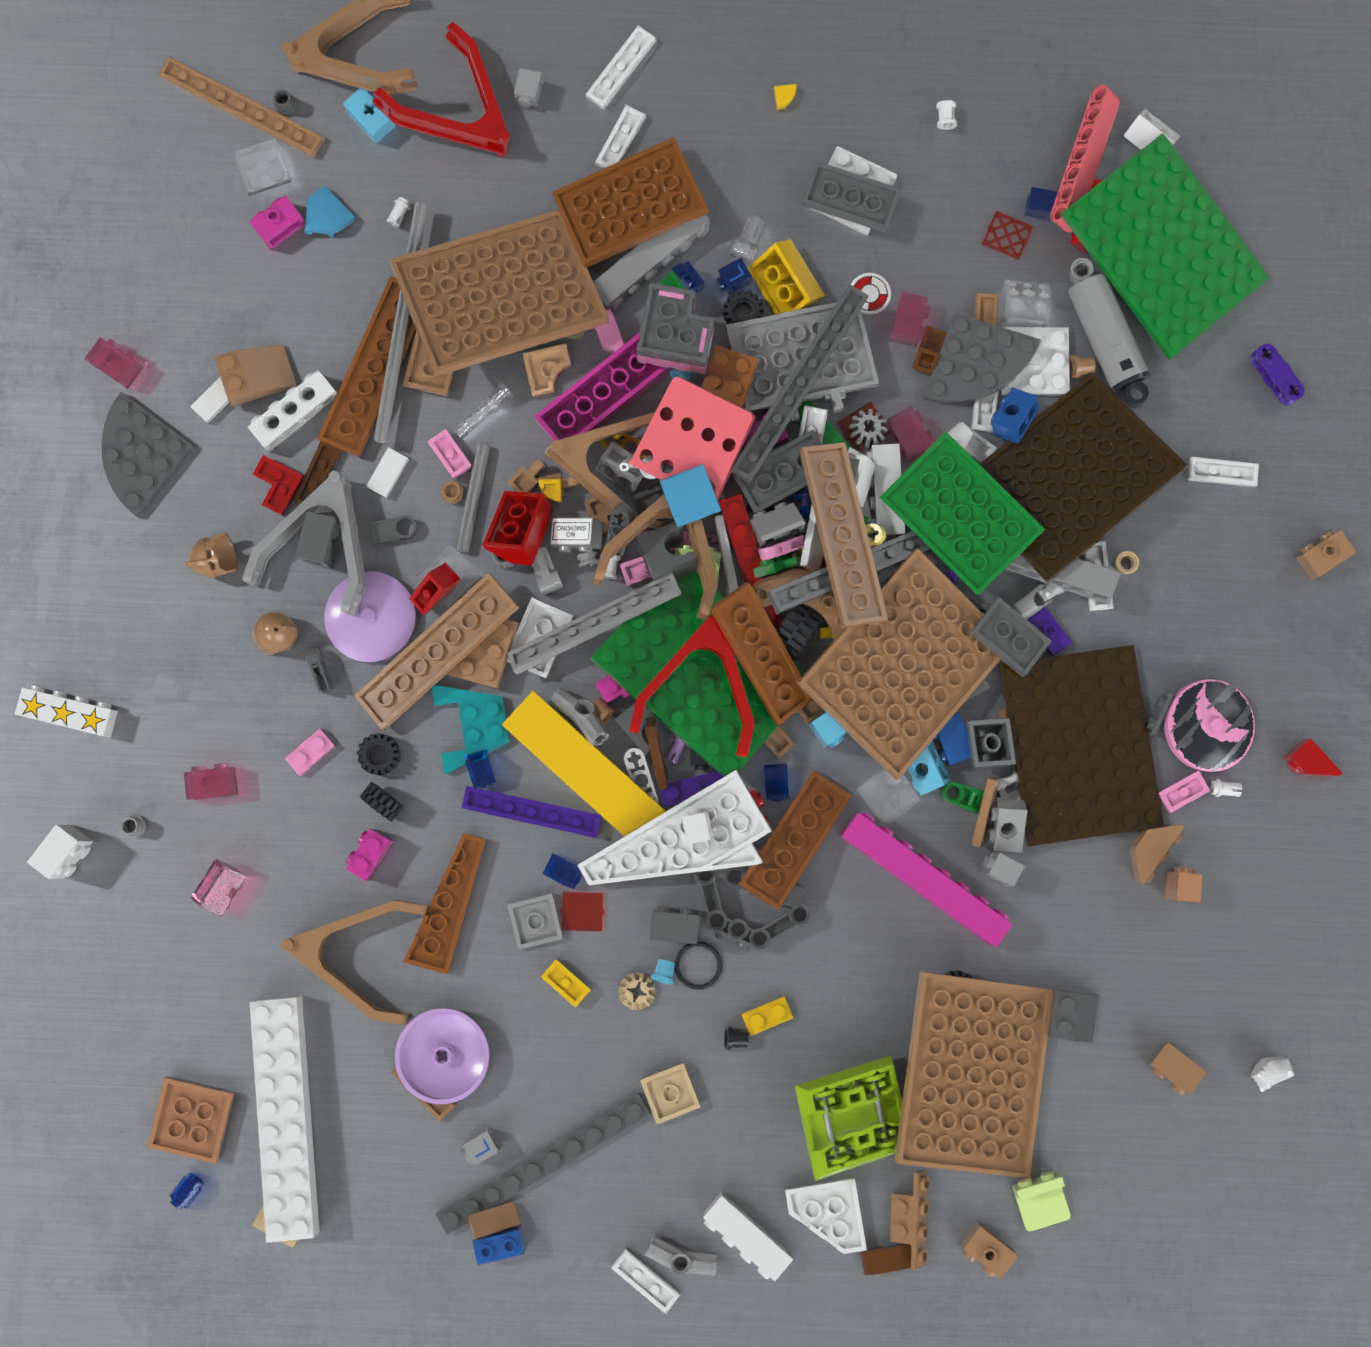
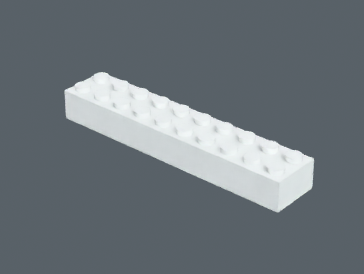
M302 996L252 1001L249 1003L266 1243L314 1238L320 1231Z

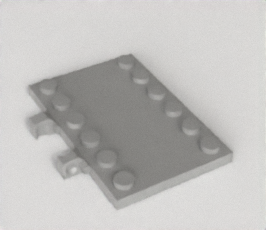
M838 302L725 326L730 350L759 359L744 406L745 409L757 412L771 408ZM861 310L802 402L824 398L825 401L830 400L833 413H838L844 409L842 399L846 398L845 393L879 385ZM798 409L789 423L799 420Z

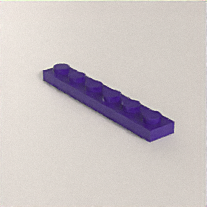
M466 786L461 807L467 810L597 838L602 818L601 815L470 786Z

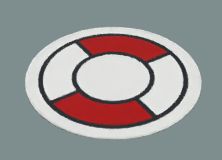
M864 273L852 281V286L869 295L861 309L862 313L876 314L887 307L891 299V289L888 282L882 276L875 273Z

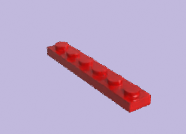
M740 493L721 499L719 503L744 583H750L752 586L764 576L755 578L753 569L760 565L761 558ZM773 606L763 607L773 626H780L779 615L776 614Z

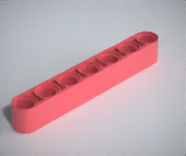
M1105 84L1096 87L1090 96L1051 211V220L1067 233L1072 232V230L1060 214L1091 190L1120 105V98Z

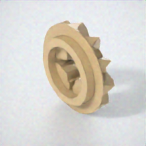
M631 973L624 977L619 985L620 1000L623 1005L631 1010H642L648 1007L655 998L656 989L654 982L643 973ZM638 982H641L640 990L644 991L647 995H639L636 1001H633L634 993L627 990V988H635Z

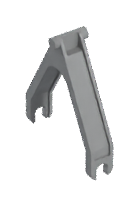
M337 471L330 472L329 477L253 548L243 574V581L253 586H259L269 559L302 529L306 511L317 514L335 512L339 517L349 575V584L341 604V611L347 615L355 616L366 590V580L350 481Z

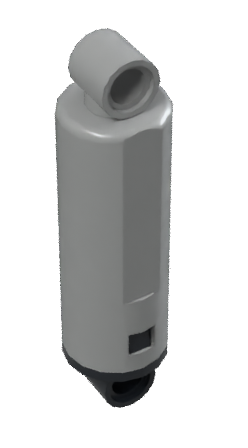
M1087 258L1076 259L1072 263L1069 273L1070 280L1075 284L1068 290L1070 299L1112 392L1118 393L1123 391L1124 401L1128 406L1133 408L1140 407L1145 403L1149 395V389L1143 383V381L1151 376L1106 275L1103 273L1094 275L1093 264ZM1080 267L1085 268L1087 274L1079 276L1075 270ZM1135 389L1139 390L1142 393V398L1138 400L1133 399L1130 392Z

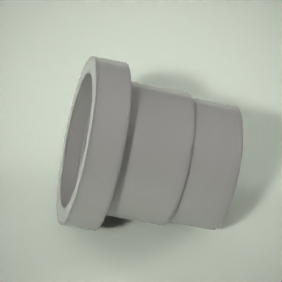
M130 815L123 819L120 824L121 831L131 838L142 836L147 828L145 819L139 815ZM131 820L136 824L133 832L128 830V823Z

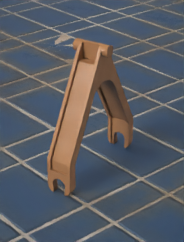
M354 0L294 41H285L281 46L295 73L305 72L372 92L382 88L389 95L412 92L418 88L417 81L402 82L403 80L414 79L412 69L405 68L382 73L326 56V52L331 45L381 11L407 6L411 3V0Z
M655 412L556 440L545 449V455L554 460L612 512L617 504L625 502L590 472L586 463L588 448L591 443L649 426ZM634 511V513H635L634 520H635L639 515ZM655 520L644 532L655 530L668 525V523Z
M665 494L604 546L592 581L593 584L601 586L610 559L656 519H674ZM698 519L684 526L688 530L704 590L697 618L706 620L707 615L709 616L710 613L709 608L713 604L718 580L702 519Z
M393 900L282 941L281 947L370 1019L406 1024L409 1013L378 1008L331 970L323 959V945L329 935L338 930L393 910L425 915L428 905Z

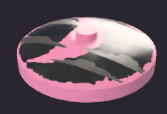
M1208 679L1192 682L1181 688L1174 695L1165 714L1164 730L1170 749L1182 763L1195 770L1214 772L1234 766L1246 755L1254 738L1255 721L1249 702L1237 688L1220 680Z

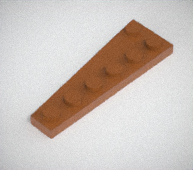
M466 833L462 834L439 887L431 900V904L405 955L404 963L444 974L449 973L486 839Z

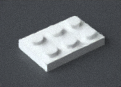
M531 598L516 631L510 651L571 622L574 616ZM556 656L527 669V671L547 679Z

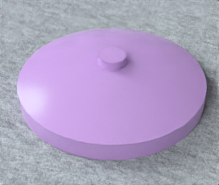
M364 572L366 590L357 614L351 616L341 611V604L349 584L348 577L339 583L331 593L325 607L324 622L331 642L341 653L356 661L377 663L396 656L408 645L416 628L417 612L415 605L409 600L411 594L398 580L380 572Z
M438 1008L418 1015L404 1028L395 1049L396 1070L403 1085L415 1097L433 1104L454 1103L470 1095L483 1081L489 1066L490 1050L484 1031L473 1018L455 1009Z

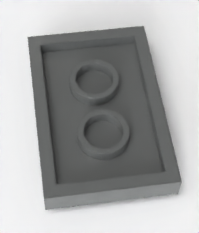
M1000 597L993 601L970 631L973 637L1022 677L1027 675L1051 643L1047 636Z

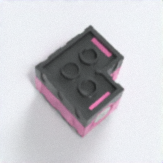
M655 283L649 284L648 297L644 309V320H642L639 335L640 341L637 345V359L639 363H650L660 367H672L676 370L706 374L714 333V318L693 314L696 305V291Z

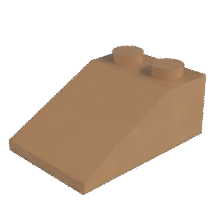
M284 345L234 350L214 357L227 398L232 407L297 386Z

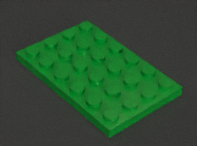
M947 432L939 437L879 497L977 596L1045 530Z

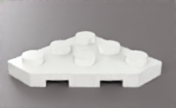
M854 1177L785 1188L788 1212L792 1217L802 1222L811 1231L832 1244L843 1254L867 1250Z

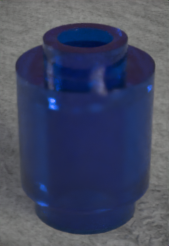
M189 1172L187 1176L182 1177L169 1194L171 1198L170 1203L179 1210H182V1208L188 1209L202 1191L204 1182L198 1176Z

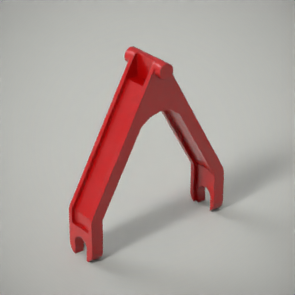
M451 22L446 27L449 31L446 33L445 38L468 61L485 111L481 119L473 123H462L401 106L382 88H378L372 93L375 96L372 100L373 104L397 126L496 153L499 157L507 155L510 134L506 130L477 44L473 38L454 22Z
M711 614L636 698L629 732L638 733L640 731L646 701L688 654L698 649L709 650L716 653L722 659L742 723L736 755L747 757L754 729V720L732 648L713 614Z

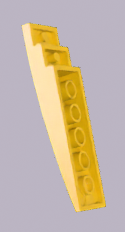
M532 691L502 724L622 835L627 836L667 812L599 748L591 745L577 728L535 691Z

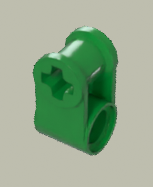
M949 782L941 787L940 796L943 801L979 815L984 794L983 790L957 782ZM951 786L957 790V796L954 799L949 798L947 790Z

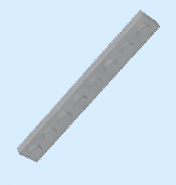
M671 572L508 652L513 671L517 675L681 595L682 592L674 574Z

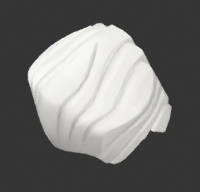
M1266 1057L1256 1063L1250 1076L1254 1078L1260 1091L1263 1092L1270 1089L1274 1084L1293 1077L1295 1074L1288 1058Z

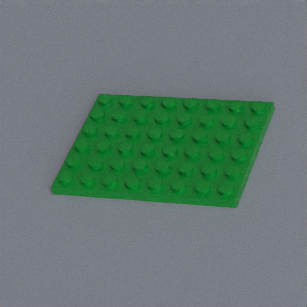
M1164 133L1160 134L1060 214L1168 360L1178 354L1270 278Z
M696 572L676 579L682 592L681 595L623 622L590 658L593 663L634 699L640 695L705 622V620L697 618L704 590L700 575ZM717 590L712 606L725 598ZM698 649L690 652L646 701L645 708L725 777L735 770L739 772L779 725L774 724L740 662H736L754 720V729L747 757L736 755L742 723L722 659L712 651ZM795 659L793 662L802 677L808 670Z

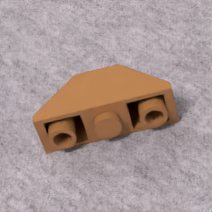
M1182 825L1145 829L1140 832L1129 848L1134 878L1137 883H1149L1154 878L1157 865L1165 862L1170 854L1168 852L1172 844L1176 845L1182 838L1183 834L1181 831L1184 828Z

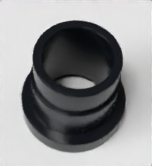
M726 1026L724 1032L725 1050L747 1048L749 1040L748 1030L732 1029L731 1026Z

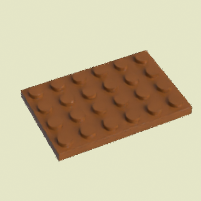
M675 137L552 192L584 267H590L709 213L708 207Z

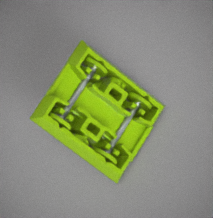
M890 1055L794 1085L815 1180L896 1153L902 1098L893 1060Z

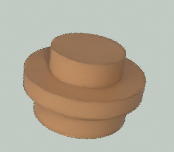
M448 481L441 488V496L447 503H457L463 497V487L456 481Z

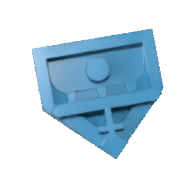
M326 186L316 191L307 199L305 234L312 235V232L328 234L329 237L333 238L334 233L340 232L355 220V216Z

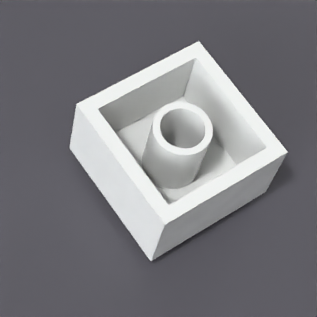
M56 824L27 863L48 879L68 878L76 870L75 864L80 858L83 859L91 850L89 846L93 841L73 825Z

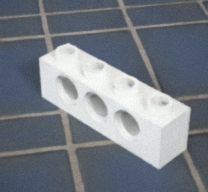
M319 370L315 373H309L304 378L303 383L298 387L290 388L283 399L273 402L268 407V411L263 415H257L251 420V424L247 428L268 452H271L335 400L337 392ZM308 392H315L312 399L305 400V395ZM292 405H296V412L293 414H288V408ZM278 419L279 425L271 429L270 423Z

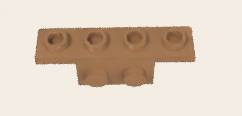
M923 1169L914 1172L913 1194L891 1193L890 1241L912 1245L911 1269L914 1270L923 1267L928 1257L925 1245L928 1236L926 1215L929 1211L927 1191L930 1180L927 1177L928 1171Z

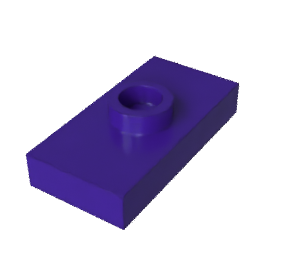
M1043 607L1027 619V621L1051 640V643L1046 648L1051 656L1057 655L1072 644L1046 607Z

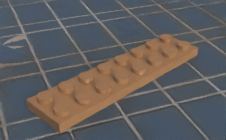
M844 442L802 447L799 451L841 628L885 622L888 620L846 444Z
M486 574L354 695L379 728L385 731L520 607L492 574Z

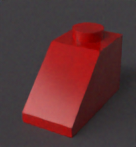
M445 562L427 573L409 600L423 615H426L451 593L461 579Z
M1311 738L1303 739L1283 757L1288 762L1286 764L1287 767L1295 774L1336 777L1342 774L1340 769Z

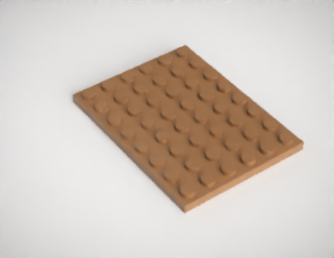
M560 210L390 259V265L435 377L609 324L607 312L587 267H584Z
M918 548L913 550L881 587L888 620L845 628L797 682L895 780L900 779L1001 660L970 634V631L983 616V613Z
M928 972L919 973L895 1163L1030 1178L1054 990Z

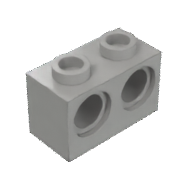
M613 441L603 453L595 470L631 494H634L645 478L641 474L640 469L629 468L625 472L620 470V464L627 458H632L633 455Z

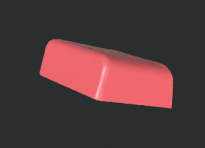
M675 377L663 396L629 464L662 480L704 463L712 487L715 489V495L719 500L730 476V471L753 425L755 415L751 411L689 380ZM653 454V459L649 463L643 462L640 458L641 455ZM663 462L673 467L672 472L664 473L661 469V463Z

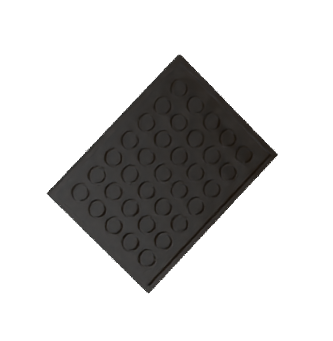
M1093 372L1030 423L1019 444L1007 441L979 464L1045 529L1020 555L1047 583L1052 581L1179 476L1188 466Z
M1134 645L1039 658L1024 677L1020 676L1006 663L998 664L1006 718L1010 719L1019 798L1024 800L1027 807L1025 825L1027 847L1164 827L1148 728H1146L1147 721Z

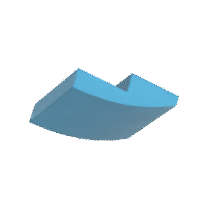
M704 463L660 480L677 527L721 511Z

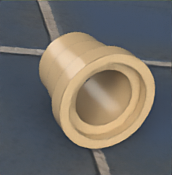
M1131 551L1120 553L1115 561V569L1121 574H1131L1139 567V558ZM1121 559L1128 560L1130 563L1129 569H1124L1121 566Z

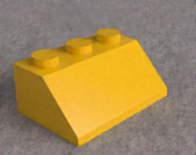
M791 239L775 242L747 268L775 315L813 307L825 297V294Z

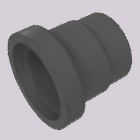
M283 89L274 93L273 99L276 111L283 116L292 115L297 109L295 98ZM288 98L286 103L279 104L282 99Z

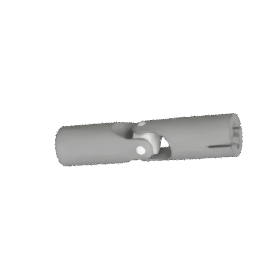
M1045 583L1036 587L1010 607L1027 620L1049 604L1055 595L1064 593L1067 590ZM1036 593L1037 597L1043 601L1040 605H1036L1034 602Z

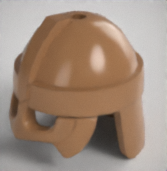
M226 532L198 540L190 549L188 562L185 563L186 567L191 568L196 574L208 578L219 577L220 575L238 570L236 552Z
M270 612L258 619L252 631V639L260 652L273 655L274 653L291 650L299 632L294 622L287 615L279 612Z

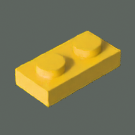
M555 959L541 976L575 1008L591 990L558 959Z
M784 996L742 1013L750 1036L793 1019Z

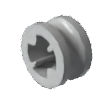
M592 551L591 553L586 552L578 555L577 560H580L579 568L598 564L599 560L595 558L597 552Z

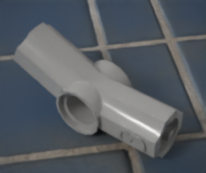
M558 688L554 692L549 704L569 717L572 725L582 731L591 745L599 746L608 739L609 733L594 713V705L591 701L579 700L563 688Z
M655 1235L645 1252V1256L672 1269L677 1275L688 1273L715 1276L717 1253L687 1251ZM677 1257H684L687 1260V1264L680 1267L675 1264L674 1260Z

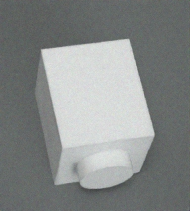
M701 808L687 811L688 816L682 817L687 845L714 840L709 813H702Z

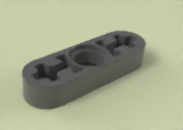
M619 503L611 512L606 544L620 533L616 527L623 530L634 520V510L628 504ZM629 543L616 555L622 557L629 548Z

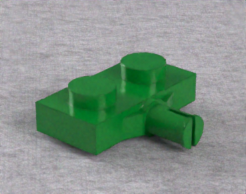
M791 554L780 555L772 559L761 560L760 565L754 568L753 571L755 578L777 573L782 569L787 570L790 567L799 566L801 562L798 556L792 557Z

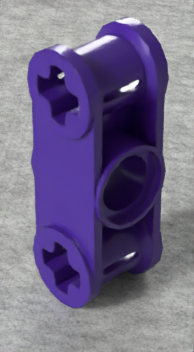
M1263 344L1252 353L1250 357L1252 366H1254L1264 383L1272 390L1280 403L1292 405L1304 395L1305 388L1273 345Z

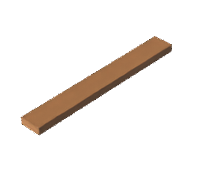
M169 56L158 74L162 80L312 158H315L325 140L320 134Z

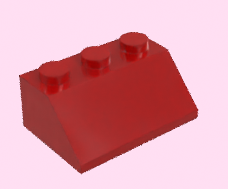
M504 491L482 544L483 548L512 564L533 565L554 511L546 494Z

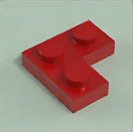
M265 455L261 457L252 474L272 485L261 505L284 516L304 476Z

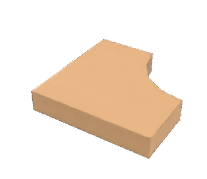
M566 343L522 353L533 398L555 393L557 377L563 370L572 367Z

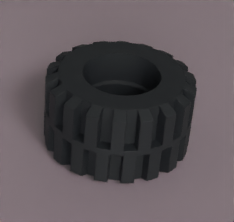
M805 604L793 607L776 630L792 660L798 658L824 621L821 614Z

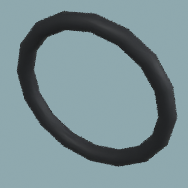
M705 942L689 943L676 956L675 972L684 986L694 990H703L712 986L719 979L722 972V960L719 952L712 945ZM695 946L709 949L717 960L715 976L703 985H694L687 982L679 970V961L682 955L688 949Z

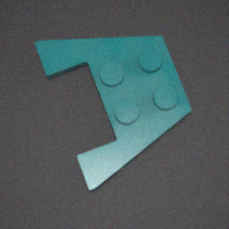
M438 685L432 687L435 707L458 703L465 746L464 750L441 753L444 774H449L510 742L509 732L502 725L507 719L503 696Z

